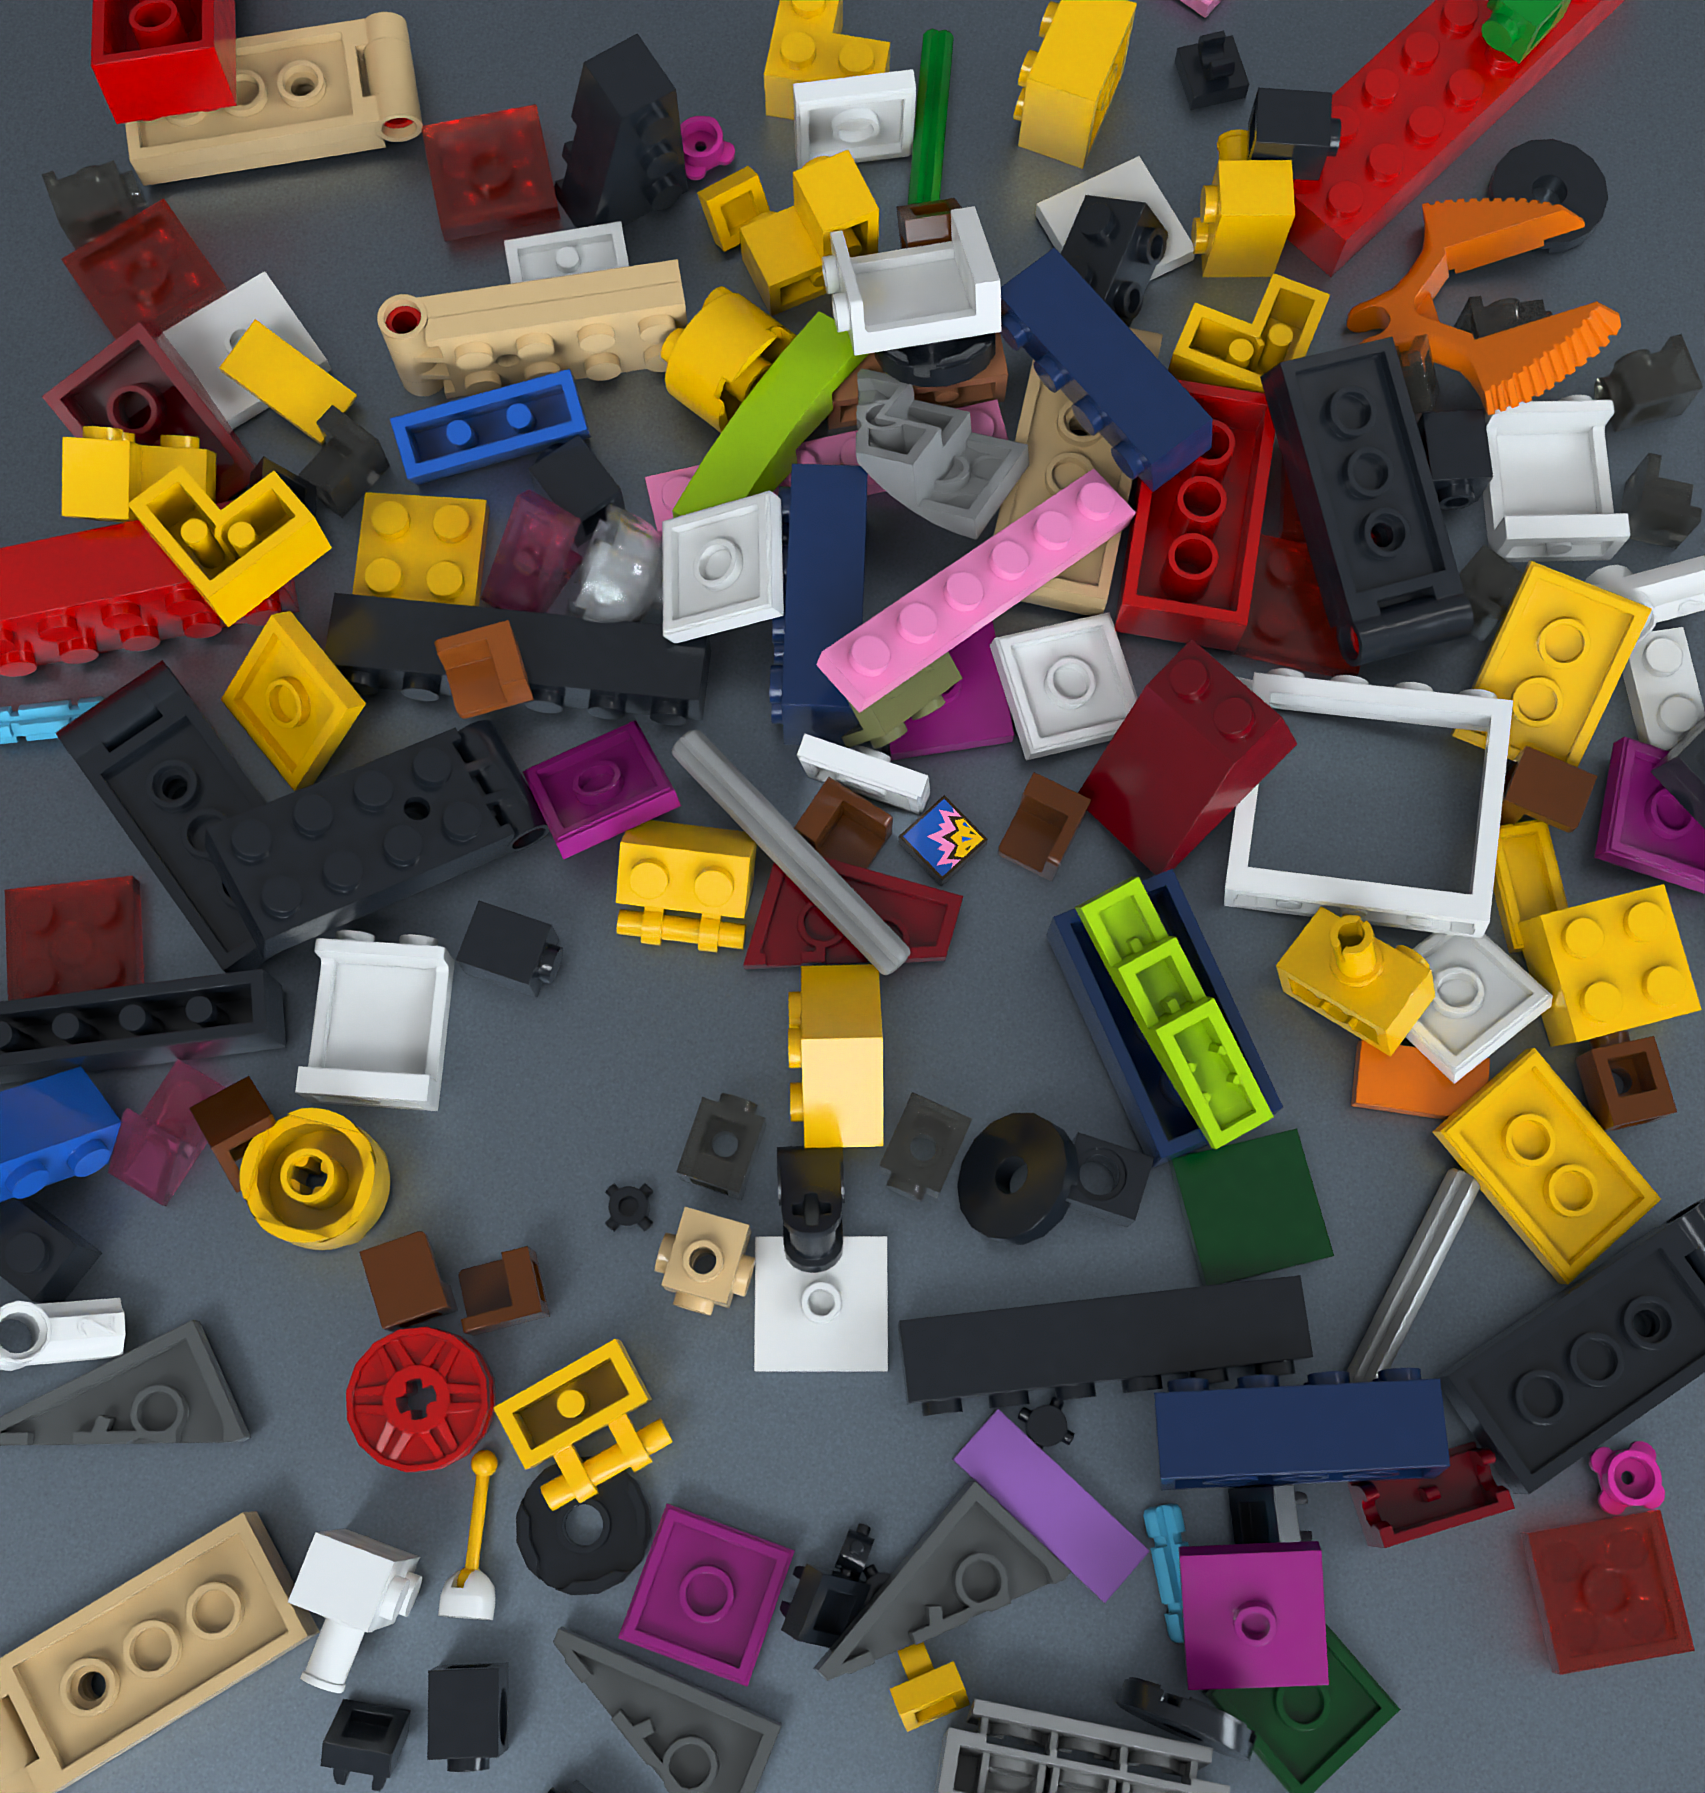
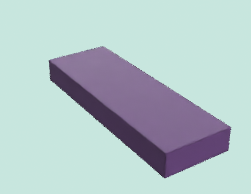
M999 1409L995 1410L952 1459L1104 1603L1107 1602L1150 1552Z

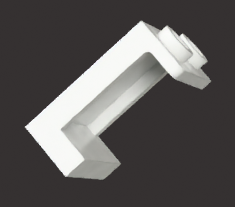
M975 206L951 210L952 241L850 257L843 231L830 232L832 255L821 258L827 294H832V308L837 332L848 331L855 356L1001 332L1000 278Z
M1572 395L1558 401L1531 400L1527 403L1520 402L1517 407L1511 408V406H1508L1506 411L1500 412L1498 409L1495 410V414L1489 416L1487 413L1485 414L1493 478L1483 492L1490 563L1529 562V560L1533 562L1611 560L1629 539L1628 513H1614L1605 440V425L1614 414L1612 400H1592L1587 395Z
M340 930L336 932L335 939L317 938L314 952L321 958V968L308 1067L298 1066L295 1093L310 1103L438 1111L455 964L453 957L445 947L438 946L436 938L424 935H401L399 943L374 942L375 936L366 932Z

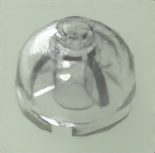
M608 504L605 509L606 521L599 520L574 583H578L582 588L576 601L568 599L565 615L582 617L581 619L597 623H617L621 621L641 623L651 608L663 611L662 536L650 523L642 518Z

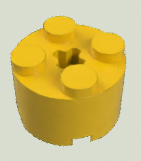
M723 286L717 287L708 295L702 309L694 316L686 328H677L666 338L661 349V358L668 363L665 373L666 389L671 396L721 433L741 403L797 335L741 294L733 293Z
M301 1108L287 1113L289 1115L277 1120L273 1127L253 1137L242 1159L239 1175L240 1188L254 1219L265 1231L306 1249L332 1250L358 1243L376 1224L385 1209L390 1192L388 1160L378 1143L353 1122L330 1110ZM321 1172L327 1174V1180L323 1187L318 1186L313 1190L306 1186V1179L309 1174L320 1175Z

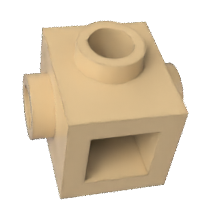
M684 1207L677 1234L665 1233L655 1264V1271L664 1274L661 1284L663 1288L676 1293L673 1305L711 1316L714 1304L730 1308L734 1294L745 1297L756 1261L755 1257L745 1255L752 1233L750 1225ZM711 1255L716 1258V1265L712 1271L706 1274L695 1272L696 1262L701 1257Z

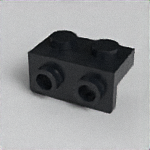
M1085 195L1060 254L1118 317L1130 327L1133 319L1141 311L1144 293L1154 269L1164 257L1168 232L1145 202Z

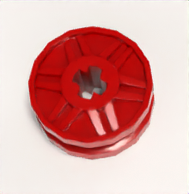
M431 1327L399 1329L374 1342L355 1364L346 1389L347 1421L358 1445L379 1464L406 1473L442 1469L470 1455L487 1435L495 1413L493 1407L497 1406L495 1378L484 1355L463 1336ZM419 1381L422 1382V1388H434L436 1392V1401L430 1402L426 1406L427 1417L423 1418L422 1410H411L408 1405V1398L418 1393L417 1382Z

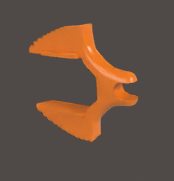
M1463 198L1457 199L1456 202L1449 199L1445 200L1444 203L1435 201L1433 205L1429 203L1422 204L1424 220L1422 252L1407 274L1392 289L1352 307L1346 320L1347 328L1352 332L1361 333L1373 329H1385L1377 335L1364 339L1359 344L1393 337L1399 360L1414 358L1431 361L1462 373L1479 395L1488 416L1495 414V410L1499 409L1502 412L1506 411L1508 406L1514 408L1519 406L1520 402L1527 403L1532 400L1533 396L1539 397L1543 395L1545 389H1552L1555 386V382L1560 383L1566 379V374L1571 375L1576 371L1575 368L1577 366L1582 367L1586 364L1588 357L1593 358L1599 354L1600 350L1598 348L1606 347L1610 343L1608 336L1617 335L1621 327L1619 313L1598 301L1475 340L1473 334L1439 321L1433 299L1449 278V270L1454 269L1455 274L1462 273L1543 247L1544 240L1585 227V222L1581 217L1562 205H1552L1550 202H1543L1541 204L1539 200H1532L1528 203L1525 198H1520L1518 201H1515V198H1507L1505 201H1502L1501 198H1494L1493 201H1490L1489 198H1482L1481 201H1477V198H1470L1469 202H1465Z

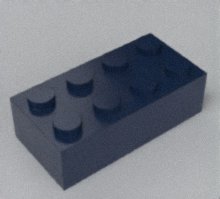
M792 464L791 487L779 486L778 497L781 499L784 616L773 618L772 621L774 665H771L769 699L770 703H772V724H783L784 745H801L805 733L846 747L841 736L859 724L846 697L816 664L823 650L863 624L868 473L861 466Z
M1173 869L1141 881L1168 936L1177 938L1205 995L1215 999L1274 1116L1284 1107ZM1074 908L1054 916L1046 934L1141 1148L1144 1154L1154 1157L1151 1169L1209 1145V1142L1141 1032L1106 969L1076 909Z
M1391 1368L1378 1371V1378L1373 1379L1372 1382L1351 1383L1350 1373L1346 1371L1311 1373L1307 1375L1308 1382L1298 1386H1280L1279 1376L1277 1375L1243 1376L1237 1378L1235 1389L1210 1390L1209 1379L1187 1378L1168 1381L1167 1392L1154 1393L1161 1491L1436 1478L1450 1467L1440 1378L1422 1379L1420 1368Z

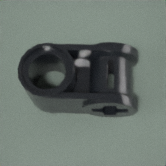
M777 1147L778 1199L783 1219V1245L786 1259L793 1267L802 1272L818 1273L826 1271L836 1265L843 1252L842 1203H845L843 1147Z

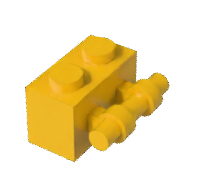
M649 820L627 830L620 842L616 903L644 906V912L620 909L617 919V934L641 937V944L661 946L663 940L698 944V951L717 953L719 947L743 950L747 925L723 922L722 920L723 916L743 919L745 917L753 891L757 844L745 831ZM666 909L702 913L701 919L666 915Z
M616 1338L493 1407L525 1470L534 1468L554 1456L562 1474L540 1486L541 1492L552 1511L575 1498L579 1503L586 1501L598 1494L596 1486L629 1467L634 1472L653 1462L650 1455L673 1443L672 1437L661 1418L637 1431L628 1416V1413L648 1403L652 1398L623 1343ZM608 1425L617 1443L583 1462L574 1444Z

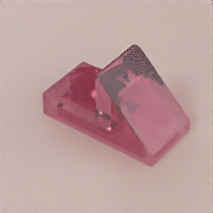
M530 489L517 495L480 599L497 609L546 613L581 564L583 557L571 550L581 519Z
M177 1059L142 1114L126 1108L124 1111L108 1173L166 1207L208 1143L189 1108L226 1087Z

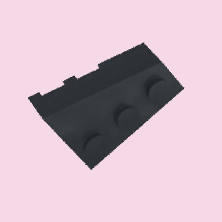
M637 33L583 63L571 118L577 125L574 140L564 143L562 157L567 163L565 177L556 180L553 189L554 196L576 229L621 221L622 227L653 210L659 211L670 207L682 194L688 191L676 88Z

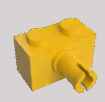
M1230 130L1218 137L1217 150L1219 151V160L1211 185H1203L1201 190L1200 217H1194L1191 241L1193 243V254H1201L1202 277H1272L1295 217L1292 160H1247V130Z
M1322 906L1276 964L1284 993L1390 1057L1435 998L1432 970L1428 962L1419 953L1404 945H1397L1396 948H1393L1377 939L1370 923L1367 920L1363 922L1360 916L1344 913L1339 917Z

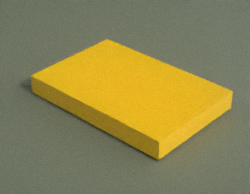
M1529 560L1471 688L1493 692L1497 695V699L1513 700L1507 759L1513 761L1527 745L1575 767L1579 766L1652 608ZM1452 729L1451 735L1453 737L1485 749L1487 732Z
M1528 1048L1520 1053L1432 1131L1463 1170L1477 1180L1483 1194L1558 1284L1568 1285L1661 1200L1658 1194L1535 1048Z

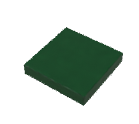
M1297 1128L1222 1146L1218 1149H1210L1177 1157L1169 1161L1203 1286L1231 1283L1334 1256Z
M1327 1624L1326 1642L1329 1685L1208 1689L1202 1691L1215 1708L1247 1724L1248 1729L1255 1731V1735L1258 1738L1253 1753L1287 1793H1314L1401 1710Z

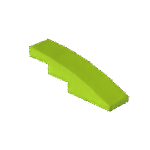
M818 311L778 356L741 403L704 457L673 508V518L769 490L773 492L791 473L792 464H797L796 449L833 411L832 393L869 355H854L848 331L837 332L833 318Z
M1131 876L1075 906L1106 969L1141 1032L1213 1149H1218L1274 1118L1215 999L1205 995L1177 938L1168 936L1140 878Z

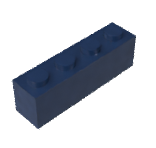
M1055 247L1001 287L1000 334L1011 348L1018 351L1023 347L1034 359V369L1050 391L1056 393L1061 389L1073 403V413L1081 426L1092 436L1100 433L1113 447L1111 448L1112 457L1127 477L1135 479L1139 476L1150 490L1154 492L1212 448L1213 418Z

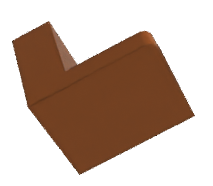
M509 620L441 638L434 642L438 657L446 671L455 708L460 718L467 719L534 700L518 642Z

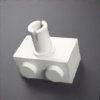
M347 1529L315 1532L288 1600L290 1604L326 1618L306 1670L302 1672L300 1679L327 1691L342 1693L344 1691L345 1681L364 1633L394 1624L398 1614L407 1617L410 1613L422 1584V1576L414 1574L420 1559L419 1556Z

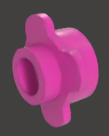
M693 116L681 123L685 169L688 179L700 180L705 177L706 171L717 165L726 166L732 163L735 158L734 145L724 141L722 129L715 118L710 116ZM698 146H706V149L701 152L697 151L695 148Z
M1634 1441L1629 1445L1628 1449L1612 1451L1608 1447H1598L1591 1453L1589 1466L1598 1475L1601 1492L1597 1497V1501L1603 1511L1608 1514L1619 1515L1624 1512L1626 1507L1643 1506L1647 1509H1655L1663 1503L1665 1490L1662 1486V1475L1659 1466L1655 1462L1656 1452L1651 1445L1643 1441ZM1625 1471L1630 1472L1632 1475V1482L1628 1485L1623 1483L1621 1475Z

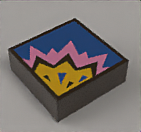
M945 795L900 834L898 842L940 886L946 883L981 851L988 841L977 827Z

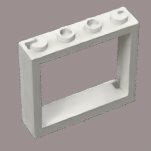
M1287 668L1272 669L1267 674L1254 672L1252 691L1271 708L1487 732L1470 893L1464 894L1248 867L1258 784L1236 806L1225 883L1224 906L1313 917L1322 906L1339 917L1344 913L1360 916L1363 922L1367 920L1371 925L1482 939L1490 923L1513 700L1497 699V695L1493 692L1481 689L1463 690L1459 694L1433 692L1430 686L1417 682H1402L1394 687L1369 685L1367 680L1352 675H1339L1331 678V680L1305 678L1303 673Z

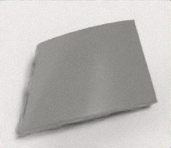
M861 368L857 373V463L893 498L914 513L951 532L977 540L1029 466L1028 445L973 433L970 412L914 400L913 385L899 382L886 373Z

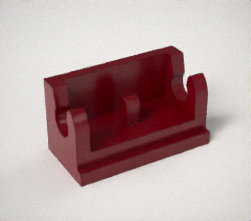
M1475 1441L1448 1448L1450 1467L1436 1478L1347 1482L1367 1545L1388 1548L1515 1509L1509 1489L1503 1485L1498 1486L1492 1476L1490 1465L1496 1462L1493 1452L1487 1447L1477 1448Z

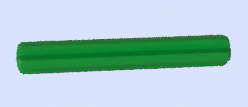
M932 28L923 34L908 205L940 200L954 41L952 33L946 29L938 31Z

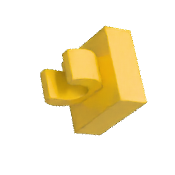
M749 166L697 192L714 242L724 252L741 243L740 227L749 224L756 216L770 211L759 176Z
M924 1642L917 1645L912 1644L897 1651L909 1681L889 1690L907 1732L970 1705L954 1661L934 1669Z

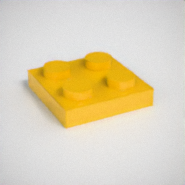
M365 492L352 594L479 607L490 514L487 500Z
M291 611L270 616L221 698V701L294 791L314 784L366 705L365 701Z

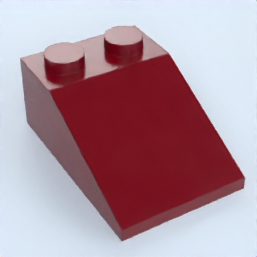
M139 321L42 396L75 438H83V426L123 429V432L135 434V443L146 446H160V435L198 437L199 449H207L217 453L216 504L226 502L250 483V473L255 468L256 463L192 369L154 321Z
M1191 639L1145 686L1078 793L1091 799L1087 811L1153 874L1157 875L1174 869L1297 745V742L1281 715Z

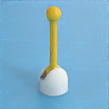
M489 1450L478 1451L471 1460V1468L476 1474L465 1568L455 1572L445 1581L440 1595L438 1616L478 1620H493L495 1587L488 1576L479 1569L489 1477L496 1471L498 1466L496 1455Z

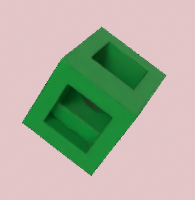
M1489 0L1487 8L1493 12L1482 25V37L1492 48L1504 52L1520 64L1563 18L1571 0Z

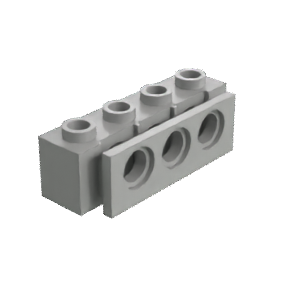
M975 1699L969 1707L966 1722L977 1725L976 1733L949 1727L944 1734L934 1793H1230V1786L1196 1779L1197 1771L1212 1762L1213 1748L980 1699ZM1005 1735L1025 1739L1024 1744L1044 1748V1754L986 1743L987 1736L1003 1739ZM1072 1750L1093 1753L1094 1759L1113 1762L1112 1769L1057 1758V1751L1070 1754ZM1140 1764L1161 1767L1162 1773L1181 1776V1783L1129 1773L1127 1768L1128 1766L1140 1768Z

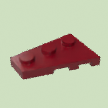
M823 857L909 947L911 953L905 962L946 961L963 896ZM774 862L743 964L744 969L871 964Z

